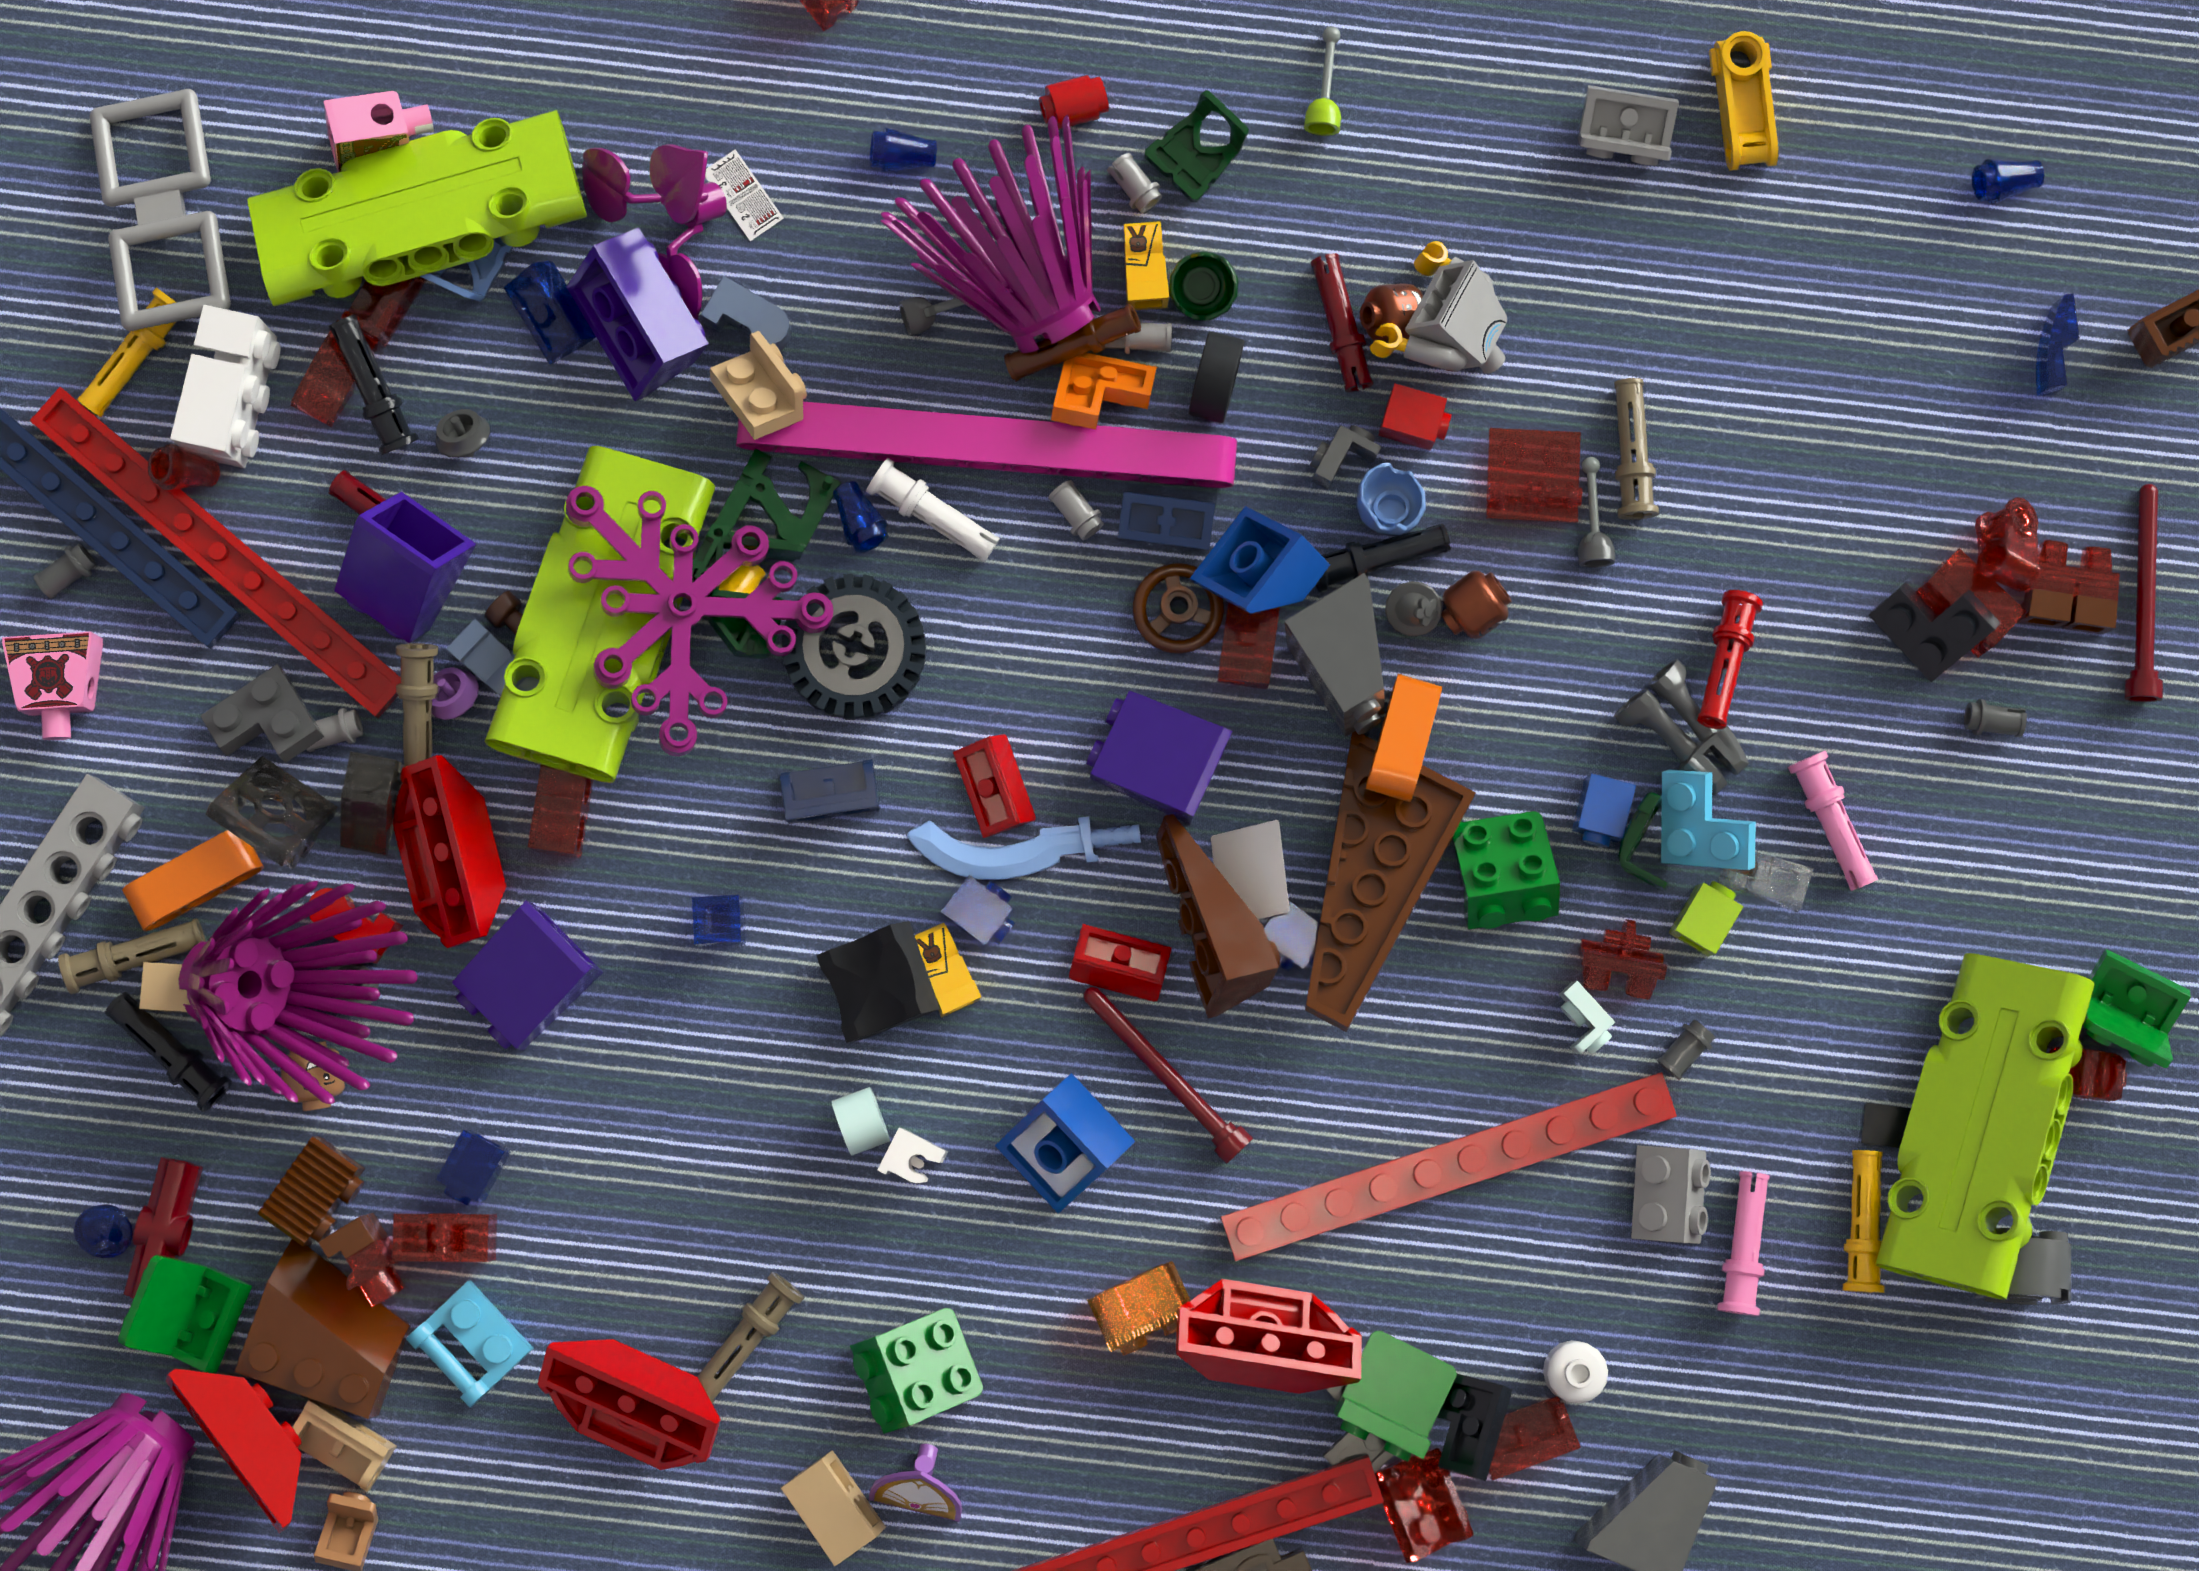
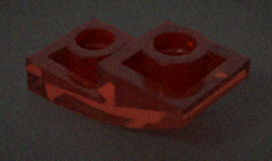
M331 330L307 369L290 405L330 427L333 426L354 393L355 381ZM364 334L374 355L377 350L378 340Z

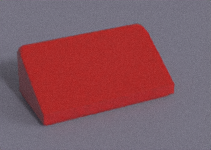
M1005 734L989 736L953 752L983 838H988L1035 821L1036 816L1009 740Z
M1082 924L1069 979L1157 1002L1172 947Z

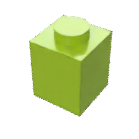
M1712 881L1710 885L1703 882L1695 886L1668 933L1707 957L1715 955L1744 906L1734 901L1736 893L1726 886Z

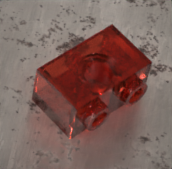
M395 1213L393 1216L392 1261H496L497 1214Z

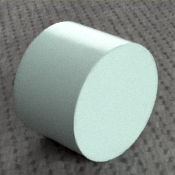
M871 1087L831 1101L841 1133L851 1156L890 1142L883 1117Z

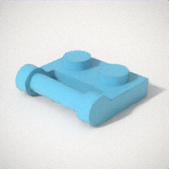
M471 1280L467 1281L406 1338L415 1350L420 1347L463 1393L460 1398L469 1408L484 1397L534 1349ZM443 1325L487 1371L478 1381L434 1335Z

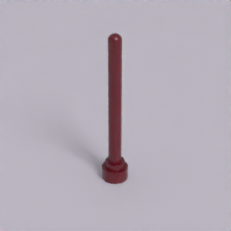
M2150 483L2144 484L2139 491L2135 670H2131L2130 678L2125 680V700L2134 702H2156L2163 700V680L2158 679L2159 672L2154 670L2158 489Z
M1089 987L1085 990L1083 994L1084 1001L1214 1137L1211 1140L1217 1147L1214 1151L1226 1164L1253 1140V1137L1241 1125L1237 1128L1231 1121L1227 1124L1098 988Z

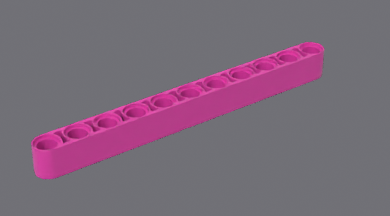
M803 402L802 421L756 440L753 439L738 418L736 439L737 447L753 451L756 448L763 452L885 461L889 458L899 463L1208 488H1230L1234 486L1237 440L1221 435L1097 425L1096 429L1071 426L1061 422Z

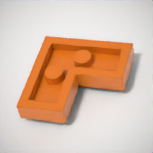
M1083 353L1064 361L1053 404L1051 421L1096 429L1103 401L1148 409L1157 367L1091 353Z

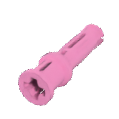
M1825 750L1790 765L1788 769L1791 774H1796L1807 797V800L1804 802L1806 809H1809L1810 812L1815 811L1836 859L1843 870L1849 889L1853 891L1858 887L1861 888L1878 880L1845 811L1841 799L1845 798L1843 795L1845 792L1842 786L1836 785L1825 761L1828 758Z
M1740 1171L1731 1259H1725V1263L1722 1264V1271L1726 1273L1723 1302L1718 1303L1717 1310L1727 1313L1759 1316L1760 1309L1756 1307L1757 1287L1759 1278L1764 1277L1765 1269H1763V1264L1758 1263L1770 1175L1757 1173L1755 1191L1751 1192L1752 1172Z

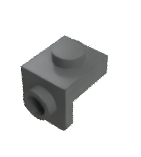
M1340 425L1331 444L1329 445L1322 441L1310 463V466L1317 469L1312 482L1328 490L1349 450L1374 462L1381 448L1380 445L1374 443L1375 436L1355 425H1351L1350 429Z

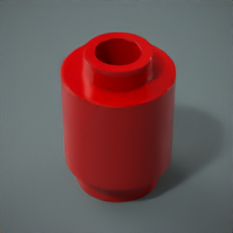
M1088 75L1046 85L1045 96L1039 97V105L1045 123L1047 124L1049 118L1054 116L1057 120L1058 130L1063 129L1062 122L1066 115L1069 117L1071 127L1098 120L1099 114L1109 112L1106 90L1100 77L1090 79Z

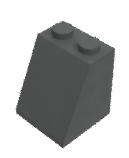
M1365 573L1285 620L1287 648L1345 737L1355 731L1358 735L1370 731L1381 722L1380 716L1385 713L1384 684L1370 583Z
M1674 1450L1671 1459L1658 1454L1577 1531L1573 1541L1587 1551L1635 1571H1683L1718 1479L1706 1474L1709 1465Z

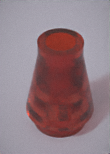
M168 444L155 449L148 462L150 479L164 490L201 486L213 487L218 482L220 476V468L216 461L205 459L174 444Z

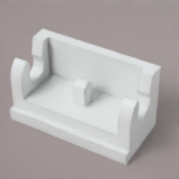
M898 1128L877 1170L884 1174L892 1172L913 1183L927 1182L929 1178L923 1173L916 1172L912 1167L914 1166L918 1169L924 1167V1161L916 1156L922 1155L926 1160L943 1163L948 1151L903 1128Z

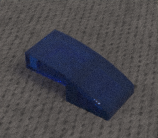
M2074 294L2063 295L2052 305L2046 317L2040 336L2036 360L2037 396L2054 395L2067 386L2063 349L2070 347L2080 338Z

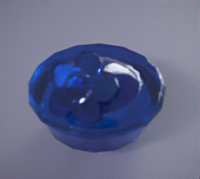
M109 1204L97 1205L84 1210L76 1219L74 1226L75 1239L79 1246L90 1255L99 1258H112L122 1254L130 1246L133 1238L132 1224L125 1212Z

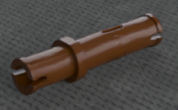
M1129 303L1123 308L1092 319L1078 331L1052 344L1050 339H1043L1037 342L1039 350L1022 353L1017 350L1005 354L1004 360L1011 378L1017 382L1021 378L1060 364L1092 350L1094 353H1098L1105 349V344L1132 333L1140 332V321L1134 307Z

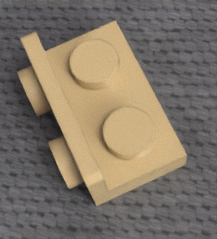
M760 331L750 334V352L710 367V381L754 440L803 420V399L807 397L805 385L797 373L792 374L786 367L778 347L774 343L769 344Z

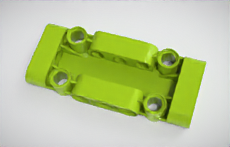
M557 110L508 123L500 118H489L475 126L470 135L456 130H448L414 139L403 145L350 159L342 165L341 171L331 174L329 171L321 168L310 169L303 172L297 178L294 185L247 199L263 281L274 307L314 296L315 290L320 288L330 297H347L359 289L362 283V276L372 285L385 286L461 265L487 256L494 247V238L500 237L502 242L508 246L521 247L537 238L540 225L545 224L548 229L587 217L566 134Z
M602 446L589 447L575 488L590 486L598 490L603 497V510L640 548L642 518L637 511L638 500L642 494L648 491L660 493L665 498L666 510L660 524L659 568L672 581L674 552L672 549L664 546L663 543L670 538L671 532L675 527L683 524L692 526L697 531L699 537L715 490L714 483L701 475ZM581 497L576 501V505L582 510H589L594 506V502L589 497ZM648 500L643 504L644 510L648 513H656L661 509L659 503L654 500ZM565 501V516L559 533L554 532L546 548L516 633L513 646L515 657L505 670V685L484 742L492 749L507 755L592 780L613 783L631 732L635 730L639 721V714L634 711L631 705L632 693L638 686L650 684L656 679L672 628L632 663L630 679L624 686L617 689H608L597 682L593 671L597 655L608 648L619 649L657 615L625 613L619 617H611L601 608V596L604 590L616 585L623 587L628 593H657L644 581L593 579L588 583L574 581L569 575L568 566L570 558L578 552H588L597 560H625L592 526L581 527L572 523L566 514ZM682 533L676 536L686 541L682 547H688L693 543L691 536ZM696 550L693 552V558H695ZM578 561L574 565V570L579 574H587L592 569L587 561ZM617 594L610 595L606 599L607 604L612 608H619L624 604L623 598ZM679 597L673 602L677 610L680 609L683 597ZM609 659L604 663V668L610 673H617L622 669V664L616 659ZM525 677H534L539 680L538 685L529 691H521L515 687L517 682ZM641 693L638 695L636 699L639 705H641L644 694L649 693ZM614 703H623L629 708L626 714L618 718L610 717L605 713L607 707Z
M1964 954L1951 1002L1942 1009L1939 1015V1026L1942 1031L1939 1044L1933 1045L1925 1058L1899 1148L1897 1165L1901 1176L1888 1192L1887 1201L1891 1211L1875 1263L1876 1266L1900 1275L1995 1299L2007 1300L2018 1261L2019 1249L2024 1247L2032 1236V1224L2028 1218L2031 1206H2037L2044 1197L2073 1093V1077L2069 1074V1071L2079 1062L2082 1056L2083 1047L2079 1035L2095 986L2092 980L2065 971L1980 954ZM1974 1018L1972 1028L1964 1034H1958L1960 1024L1965 1019ZM2064 1036L2062 1047L2054 1053H2047L2049 1042L2053 1038ZM1922 1194L1923 1202L1920 1208L1914 1212H1908L1910 1199L1915 1195ZM2012 1215L2013 1224L2006 1233L1997 1234L1996 1226L1999 1220L2005 1216Z

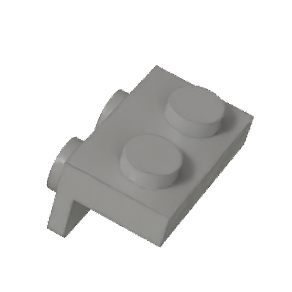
M1588 85L1578 134L1579 145L1587 148L1586 154L1600 158H1613L1614 152L1632 155L1631 161L1643 165L1656 166L1659 159L1670 161L1672 153L1670 144L1679 101L1678 99Z
M1637 1145L1631 1239L1701 1243V1235L1705 1233L1708 1224L1707 1210L1703 1207L1704 1188L1708 1186L1711 1175L1710 1164L1706 1160L1705 1150Z

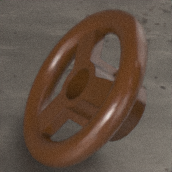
M1184 563L1163 565L1151 571L1139 584L1133 599V618L1142 637L1155 648L1174 654L1193 652L1209 643L1218 632L1224 615L1223 599L1204 589L1209 598L1210 611L1197 607L1198 602L1194 592L1185 586H1181L1179 577L1190 579L1198 567ZM1165 580L1167 591L1161 599V614L1150 623L1146 612L1148 596L1158 583ZM1175 600H1182L1187 605V610L1183 614H1175L1171 611L1170 604ZM1192 620L1205 625L1197 635L1185 640H1172L1160 635L1172 623L1184 624Z

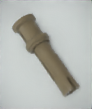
M1640 378L1620 379L1614 382L1617 397L1621 465L1617 466L1615 471V480L1620 482L1622 505L1617 510L1619 519L1624 520L1652 518L1659 515V507L1654 505L1652 479L1656 477V468L1653 467L1652 463L1648 462L1643 398L1644 382ZM1630 408H1633L1635 434L1634 442H1631L1629 417ZM1633 455H1636V462H1633ZM1636 485H1638V491H1639V500H1638V501L1635 500V486H1636Z
M408 643L396 646V654L401 657V683L396 685V693L400 699H403L404 767L432 757V699H435L436 694L439 692V686L434 683V656L438 655V646L433 644Z
M196 918L190 922L116 945L103 941L97 943L96 949L69 956L67 953L58 956V963L65 986L72 995L80 992V987L105 979L110 983L117 981L122 976L123 971L142 966L143 962L160 961L164 958L190 951L201 941L206 942L202 926Z
M775 1272L769 1274L767 1277L769 1283L752 1304L746 1303L742 1308V1321L697 1376L712 1403L765 1336L771 1337L779 1331L777 1324L793 1304H800L804 1299V1296L798 1289ZM754 1327V1330L750 1333V1335H747L750 1332V1330ZM739 1345H741L738 1348V1350L734 1353V1355L730 1358V1360L726 1363V1365L722 1368V1370L718 1374H716L722 1367V1365L726 1362V1360L730 1357V1355L734 1352V1350Z

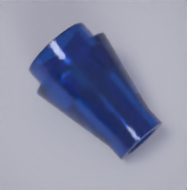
M884 127L883 131H872L870 167L881 168V173L920 167H935L937 155L936 140L924 139L888 127Z
M1986 159L1982 165H1977L1973 169L1972 188L1979 201H1988L1990 204H1996L2029 189L2041 187L2045 178L2044 169L2039 160Z
M856 481L844 483L833 491L832 494L837 503L846 544L852 545L856 552L862 553L880 546L888 539L886 531L888 523L861 491Z

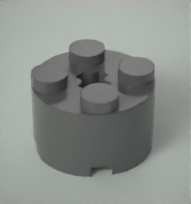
M1996 1228L1997 1234H2003L2010 1228ZM2042 1231L2039 1232V1236H2031L2029 1242L2019 1249L2018 1261L2007 1300L1995 1299L1975 1293L1974 1298L1981 1299L1985 1297V1301L1993 1303L2037 1305L2038 1301H2042V1297H2051V1305L2070 1303L2071 1244L2068 1243V1233Z

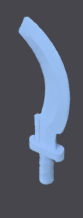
M1089 816L1078 817L1079 825L1040 829V835L1035 838L1002 847L989 848L965 844L946 834L932 821H927L907 833V838L912 845L933 864L958 876L979 880H1003L1037 873L1060 862V856L1085 853L1087 862L1099 861L1098 855L1093 853V847L1132 844V842L1141 843L1139 824L1120 826V828L1093 829L1091 831Z

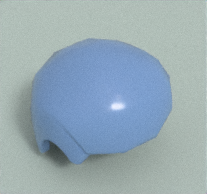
M1388 462L1381 463L1367 470L1358 486L1357 512L1362 522L1377 533L1389 536L1407 534L1416 528L1426 510L1425 491L1411 471L1395 469Z

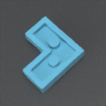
M1671 769L1663 771L1661 863L1737 870L1755 868L1756 822L1712 818V772Z

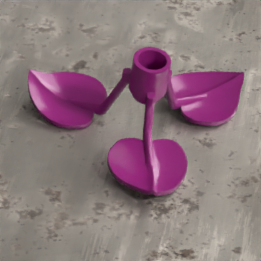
M673 144L657 147L651 155L649 170L652 186L658 194L635 195L628 192L631 181L630 173L624 162L616 154L604 148L585 150L583 153L584 162L582 163L584 189L591 208L600 218L607 222L622 220L627 212L626 202L631 204L661 202L662 205H665L669 216L675 222L688 226L687 230L667 246L666 254L658 253V257L670 280H673L678 285L682 294V300L692 317L698 320L702 306L701 277L690 258L682 253L677 254V251L693 235L703 232L702 223L720 218L726 213L727 202L721 187L714 182L704 184L708 152L687 149Z

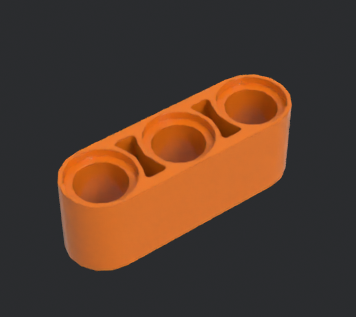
M1397 674L1365 789L1411 802L1422 767L1442 686Z
M238 826L218 834L127 884L122 891L145 932L174 920L262 871L264 866L242 826Z

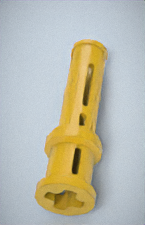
M156 287L152 292L154 298L145 309L177 302ZM176 322L130 331L77 400L93 413L102 417L111 402L120 393L153 349L158 351L159 348L164 347L166 344L164 338Z
M1852 1150V1221L1850 1239H1846V1244H1844V1251L1848 1253L1847 1282L1843 1283L1842 1291L1885 1293V1286L1880 1283L1881 1268L1875 1265L1882 1242L1880 1241L1879 1226L1883 1152Z

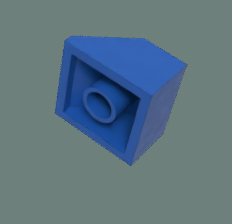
M1245 506L1190 579L1195 584L1251 614L1302 602L1329 568L1330 564L1301 534Z
M1071 1073L995 1146L1059 1214L1110 1167L1135 1140Z

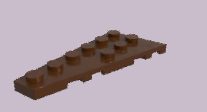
M1356 731L1351 734L1305 1011L1345 1032L1348 1031L1476 792L1423 765L1411 802L1365 789L1378 742L1363 734L1358 735Z

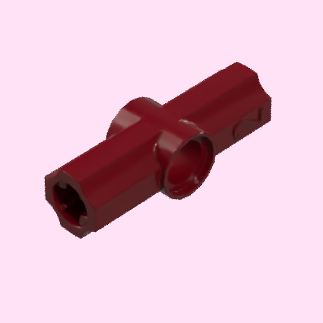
M168 1157L160 1158L149 1202L143 1206L135 1225L133 1244L136 1245V1250L123 1295L134 1299L141 1283L142 1274L153 1256L162 1255L178 1259V1257L184 1254L193 1229V1216L190 1213L203 1166Z

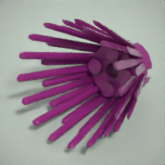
M1068 115L1064 117L1062 122L1067 173L1064 168L1057 120L1054 116H1051L1048 120L1050 150L1067 255H1065L1034 132L1028 124L1024 125L1021 132L1027 153L1024 167L1030 184L1029 193L1036 214L1033 220H1031L1001 143L993 139L988 144L989 152L999 176H993L990 179L989 186L996 199V208L1010 237L966 162L961 158H956L953 161V169L997 244L963 197L955 196L952 198L951 206L930 179L924 178L920 181L921 189L971 252L967 253L930 213L925 211L918 212L906 199L901 197L895 198V204L959 269L904 221L898 220L889 212H881V216L885 220H880V222L917 251V256L949 283L919 263H911L910 265L995 326L1011 335L1019 351L1022 353L1039 350L1033 337L1042 334L1044 339H1050L1052 344L1056 343L1088 324L1095 318L1092 311L1100 312L1101 309L1092 293L1091 169L1086 173V176L1083 166L1078 170L1076 185Z
M318 881L291 886L248 917L267 898L269 894V888L259 892L239 913L236 907L207 942L201 941L191 949L183 961L178 978L179 989L187 990V998L190 1005H183L187 1013L201 1024L221 1063L224 1062L225 1054L238 1077L248 1086H251L252 1081L243 1064L261 1085L264 1086L266 1083L273 1092L284 1095L288 1100L298 1103L296 1093L247 1042L320 1101L326 1104L335 1103L333 1095L324 1089L314 1076L264 1036L358 1090L368 1089L370 1083L366 1079L347 1069L349 1066L348 1059L289 1027L383 1062H394L397 1059L395 1051L364 1040L371 1032L368 1026L312 1009L409 1026L414 1021V1016L410 1012L334 998L376 1001L380 997V991L377 988L342 984H414L418 978L416 972L413 970L310 969L375 962L377 954L372 949L404 944L408 941V936L402 931L294 949L357 929L362 925L361 919L384 911L386 905L381 901H373L273 936L333 904L337 899L351 893L355 886L349 883L342 884L263 925L317 887Z
M121 1393L109 1409L0 1460V1477L4 1476L0 1478V1488L3 1487L0 1491L1 1504L74 1454L81 1453L0 1519V1535L4 1532H13L27 1519L38 1515L59 1496L66 1497L1 1565L0 1571H15L35 1549L42 1556L50 1554L59 1542L65 1541L89 1512L90 1514L49 1571H66L103 1519L104 1521L74 1571H106L122 1538L124 1547L114 1571H133L145 1538L146 1541L136 1571H155L163 1537L164 1541L157 1571H165L185 1476V1467L197 1451V1448L193 1447L196 1443L182 1426L161 1410L157 1414L148 1410H144L142 1414H139L147 1401L130 1393Z

